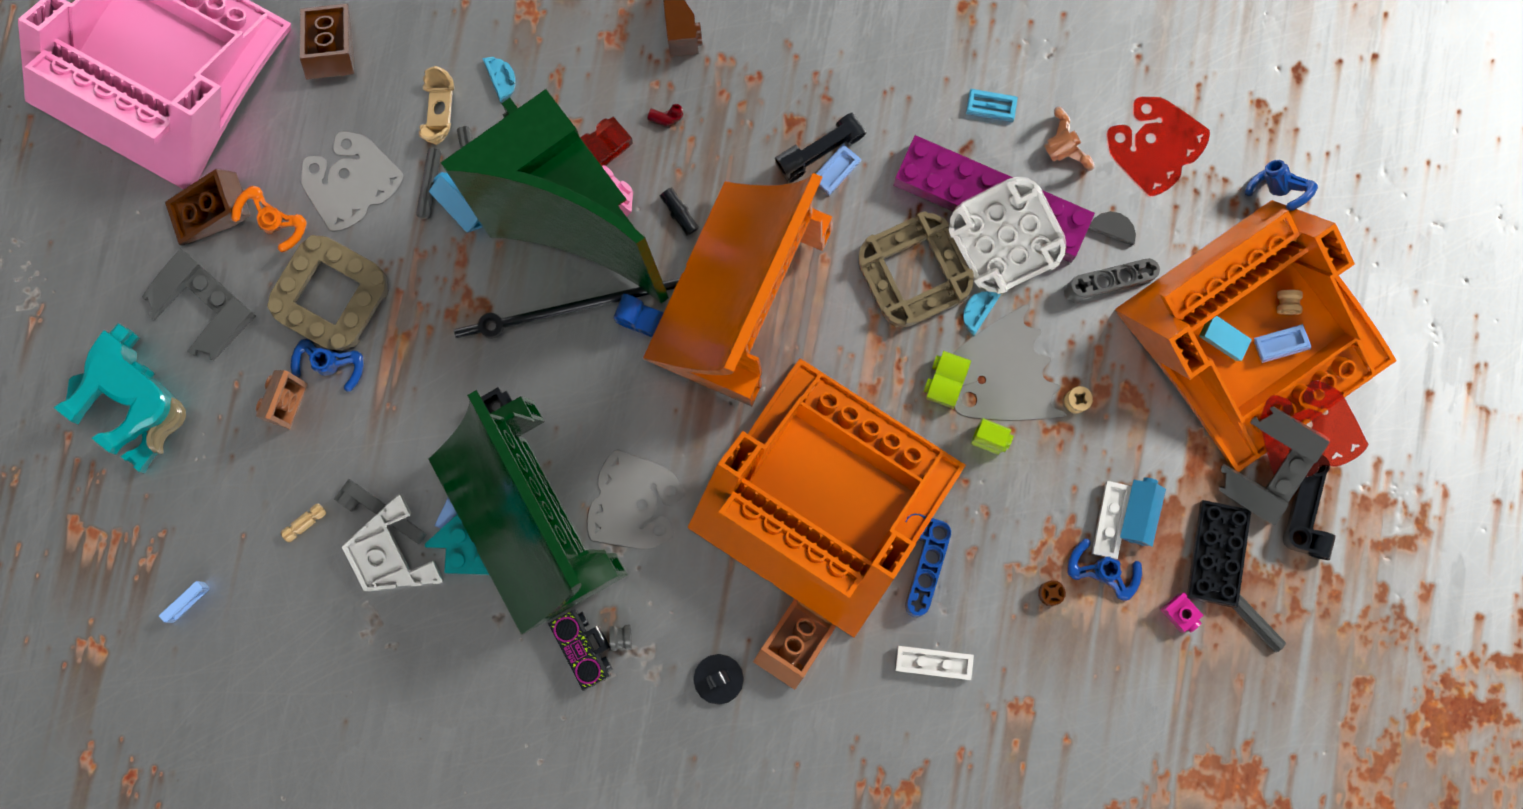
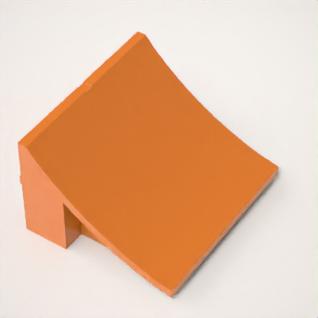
M812 173L808 178L799 182L769 186L724 182L687 261L686 268L681 274L643 356L644 360L751 407L753 406L762 386V370L759 358L749 353L800 242L823 251L833 230V217L812 208V200L823 178L822 176Z
M1273 200L1114 309L1185 399L1230 467L1238 472L1281 443L1251 424L1252 418L1256 416L1259 421L1273 414L1270 407L1274 406L1307 425L1397 361L1370 317L1339 276L1355 265L1336 223L1298 209L1289 211L1286 205ZM1281 290L1302 291L1303 298L1300 300L1302 313L1297 315L1278 314L1277 306L1279 305V299L1277 298V292ZM1218 316L1252 339L1242 361L1233 360L1199 337L1205 323ZM1303 324L1311 344L1310 350L1261 363L1254 344V338Z
M800 358L748 434L742 431L718 462L687 528L855 638L915 547L916 542L966 465ZM915 513H916V514H921V515H924V516H927V517H926V519H924V518L921 517L920 515H913V516H911V517H909V516H910L911 514H915Z

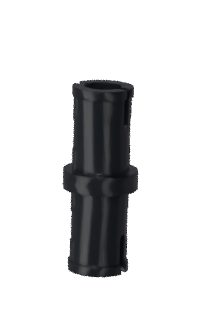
M673 187L661 193L660 198L671 212L670 216L672 219H676L685 235L689 236L697 231L699 226L688 212V206L682 203Z

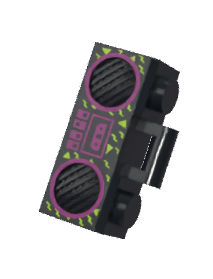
M573 609L548 623L582 691L611 677L609 671L613 670L608 658L606 656L602 658L600 654L608 650L610 645L599 625L588 631L586 626L590 624L583 611L579 613L577 609ZM591 635L594 636L599 646L596 650H594L588 638Z

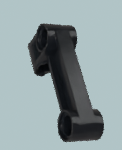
M853 112L842 117L836 123V129L806 148L800 150L795 144L775 157V164L788 183H792L806 173L807 166L843 143L848 142L849 145H852L866 135L867 132Z
M1321 455L1317 461L1320 467L1319 472L1316 473L1311 468L1295 492L1287 528L1283 535V543L1290 550L1301 552L1317 559L1330 560L1336 535L1313 529L1326 475L1330 469L1329 460L1326 456ZM1294 532H1298L1302 537L1301 544L1299 545L1293 541Z

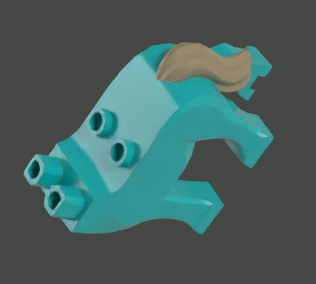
M117 323L110 333L103 330L88 352L84 373L70 377L66 400L53 408L69 421L79 424L85 413L102 393L112 400L129 407L127 416L119 427L110 432L98 433L92 439L106 451L116 455L123 446L142 434L141 444L120 457L133 464L138 472L145 473L153 459L159 453H164L163 445L167 436L182 426L186 418V409L167 388L153 378L155 373L137 362V352L133 349V346L140 337L130 329Z

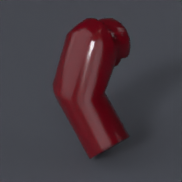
M673 104L664 113L651 108L647 120L663 126H670L681 120L683 108L679 104Z

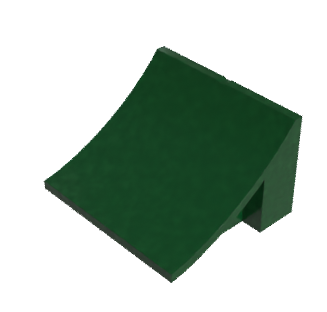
M547 89L519 108H517L511 98L501 103L505 110V113L502 114L504 117L502 120L441 162L490 238L527 241L579 255L632 281L661 304L669 299L646 238L635 229L619 207L627 199L581 140L576 127Z
M475 390L467 395L469 398L468 410L458 428L428 460L471 541L474 542L477 552L521 635L626 577L628 574L616 553H606L605 550H585L526 438L519 437L545 422L534 401L520 396L489 414L478 391Z

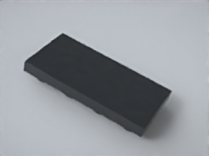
M1206 500L1200 501L1187 589L1188 599L1232 608L1238 607L1251 519L1250 510Z

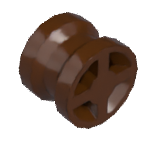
M1051 580L1040 586L1038 597L1046 606H1055L1064 601L1066 590L1060 582Z

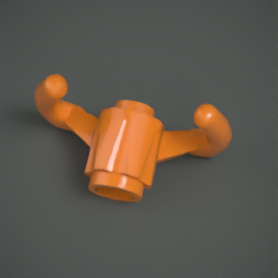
M256 186L248 187L238 196L232 207L231 219L234 222L240 220L241 211L246 201L253 199L258 211L257 222L260 230H264L267 234H273V232L280 231L281 228L295 227L292 236L278 245L280 252L291 249L300 241L307 225L302 215H285L265 201L263 191Z

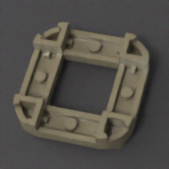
M927 211L920 212L916 217L879 234L870 235L865 239L859 251V268L883 317L894 327L913 326L959 305L969 296L973 287V271L969 269L954 238L950 236L949 222L945 218L933 213H927ZM927 240L947 282L911 299L904 300L884 259Z
M311 235L295 251L272 289L267 307L272 316L282 325L315 342L326 350L335 353L358 345L360 335L383 298L386 299L388 295V282L385 273L374 262L328 237ZM320 263L326 264L360 283L335 325L296 304Z

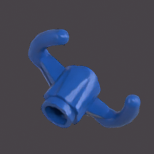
M1273 160L1265 166L1264 170L1251 179L1246 187L1245 195L1252 196L1257 186L1263 180H1266L1269 192L1272 195L1284 196L1291 190L1305 191L1297 199L1287 203V210L1293 211L1306 204L1315 195L1318 184L1313 180H1308L1291 173L1284 161Z
M309 339L300 340L294 348L290 368L291 373L298 378L301 376L300 359L304 352L309 355L311 368L323 376H330L337 371L338 367L353 363V373L344 385V390L347 392L352 391L362 376L364 359L363 355L356 350L339 354L317 348L314 342Z
M1085 538L1076 545L1068 561L1067 572L1072 579L1080 580L1084 577H1090L1111 586L1118 599L1127 601L1132 598L1141 583V562H1133L1132 580L1130 585L1125 587L1120 577L1122 571L1120 570L1121 563L1118 560L1104 557L1097 560L1094 565L1079 567L1078 560L1082 553L1091 545V541ZM1093 569V572L1086 573V570Z

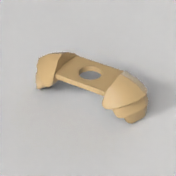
M434 66L424 72L423 81L425 84L423 85V90L429 92L427 124L420 125L418 133L425 141L437 145L445 139L451 128L450 116L454 83L446 70ZM438 102H444V112L438 115L435 114V105Z

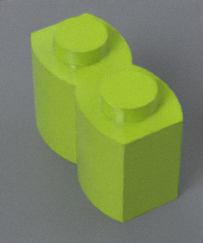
M943 351L942 356L937 355L932 369L936 370L934 378H928L923 391L928 393L926 399L954 409L971 360Z
M982 418L981 422L977 425L971 445L999 455L1000 452H1006L1009 449L1014 436L1010 434V428Z

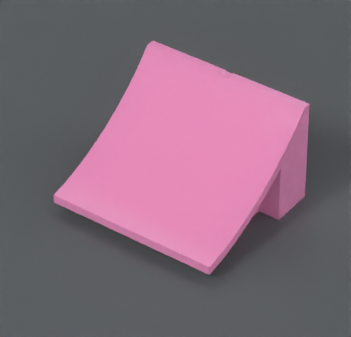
M40 0L18 19L25 102L97 142L108 146L113 151L176 186L185 189L199 180L238 105L270 56L290 32L291 23L250 0H75L73 3L66 0Z

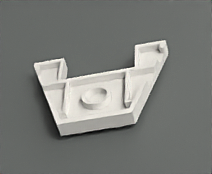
M402 493L397 495L342 546L364 591L391 589L407 585L421 586V584L427 583L440 584L444 580L435 560L410 570L388 526L411 515V511Z

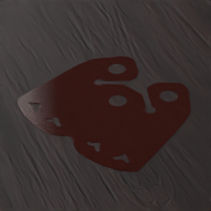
M1142 96L1134 101L1135 117L1140 121L1161 117L1163 121L1161 123H1147L1136 133L1135 147L1137 150L1134 152L1130 149L1132 146V130L1129 126H1112L1108 129L1107 137L1110 153L1116 162L1149 196H1155L1165 192L1179 180L1183 165L1195 162L1200 157L1208 144L1210 130L1170 101L1161 97ZM1142 105H1151L1152 111L1149 114L1143 113L1141 110ZM1119 132L1123 133L1126 137L1122 143L1115 140V135ZM1148 133L1155 134L1156 141L1154 143L1146 141ZM1203 134V136L1201 137V142L1199 143L1197 136ZM1187 149L1195 150L1194 152H1190V155L1187 156ZM1174 171L1173 174H1170V178L1168 179L1167 172ZM1154 182L1162 184L1161 186H1156V188L1153 189Z
M1311 381L1304 392V401L1309 405L1328 409V414L1324 415L1322 412L1308 408L1294 413L1292 417L1300 422L1304 419H1310L1313 423L1312 429L1328 437L1330 443L1317 463L1313 464L1305 478L1314 475L1322 465L1337 467L1356 459L1369 445L1341 392L1322 381ZM1321 389L1324 391L1325 396L1322 400H1316L1313 397L1315 390ZM1278 395L1270 396L1266 401L1260 421L1273 414L1270 407L1275 404L1282 405L1283 412L1289 415L1293 409L1291 401ZM1262 431L1274 475L1291 448ZM1352 444L1360 445L1359 447H1355L1354 451L1351 452ZM1336 452L1342 455V457L1337 456L1335 459H1332Z

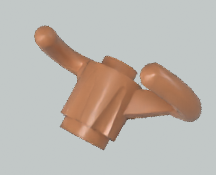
M1056 107L1054 115L1060 120L1057 134L1047 140L1048 143L1044 145L1053 162L1071 157L1080 161L1086 170L1092 171L1095 168L1092 158L1079 149L1078 145L1081 144V140L1075 130L1070 132V118L1062 107Z

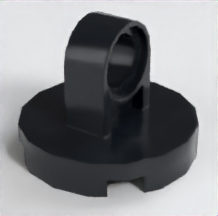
M715 654L706 657L699 663L695 669L693 680L695 689L702 699L708 703L720 705L729 703L738 696L742 690L744 677L742 669L736 660L728 655Z

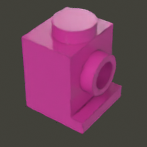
M1184 592L1178 593L1160 609L1180 633L1187 630L1191 633L1202 624L1199 619L1204 615L1188 599ZM1184 609H1186L1190 613L1188 619H1185L1182 616V611Z

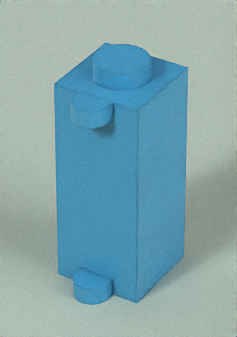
M439 173L433 180L434 184L429 190L430 194L467 233L482 228L481 223L448 173Z
M1144 477L1143 481L1133 480L1120 538L1130 543L1153 547L1166 489L1158 484V480Z

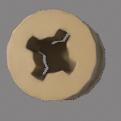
M1281 290L1277 292V298L1279 299V305L1277 306L1278 314L1297 315L1302 313V306L1300 305V300L1303 298L1302 291Z
M1081 386L1073 388L1064 397L1065 408L1074 414L1087 410L1093 402L1091 392Z

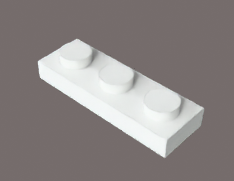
M1111 481L1105 482L1092 555L1111 557L1114 560L1118 559L1122 540L1120 535L1132 486Z
M898 646L895 671L971 680L974 655Z

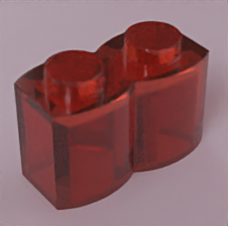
M614 116L600 121L596 126L595 132L591 134L586 133L580 137L601 166H607L614 158L622 154L633 144L632 137Z

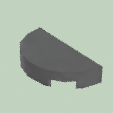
M1112 211L1101 213L1092 220L1088 228L1130 245L1135 244L1136 232L1134 225L1128 217L1121 213Z

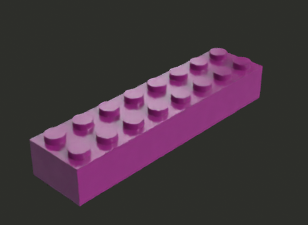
M915 135L895 177L893 186L954 212L955 208L963 201L1013 177ZM1042 190L1065 235L1066 250L1062 260L1072 263L1077 256L1095 213Z

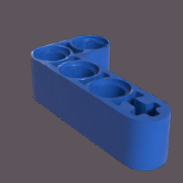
M622 294L613 318L617 324L653 337L664 312L644 305L643 301L636 297Z
M915 513V514H911V515L909 516V517H911V516H913V515H920V516L923 517L924 519H926V517H927V516H924V515H921V514H916V513ZM934 518L931 519L918 539L924 543L905 602L906 612L912 617H920L927 613L930 608L951 538L950 526ZM936 527L943 529L945 532L944 539H936L933 536V529ZM926 552H935L938 556L937 563H929L925 558ZM920 575H927L930 578V587L923 588L918 582ZM919 593H928V596L923 595L920 600V604L924 607L916 612L915 606L911 605V602H915L918 599Z

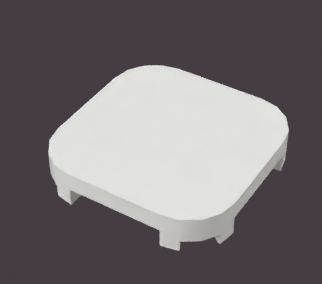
M1026 177L1007 179L963 201L955 208L950 217L949 233L951 238H954L969 269H972L975 278L974 282L979 288L982 287L989 292L1005 293L1008 289L1049 269L1053 270L1060 264L1065 255V235L1040 187L1036 182Z

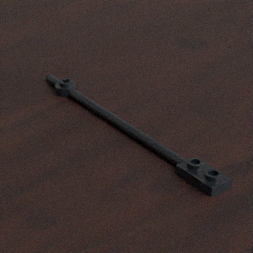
M680 278L663 281L666 291L675 289ZM641 287L505 318H500L495 313H486L481 316L478 324L454 329L456 339L482 333L486 338L493 339L500 336L505 327L619 302L622 294L631 295L636 298L650 294ZM490 323L496 324L494 330H488Z

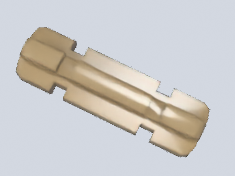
M315 504L310 508V512L306 511L292 522L291 527L287 526L280 533L286 542H292L297 538V534H302L316 523V519L320 520L325 516V509L320 504Z

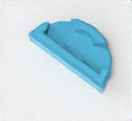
M495 57L482 58L499 100L503 103L510 98L515 90V73L509 63L501 59H496Z
M980 292L974 294L967 301L963 311V321L967 330L973 336H975L1001 294L997 292Z

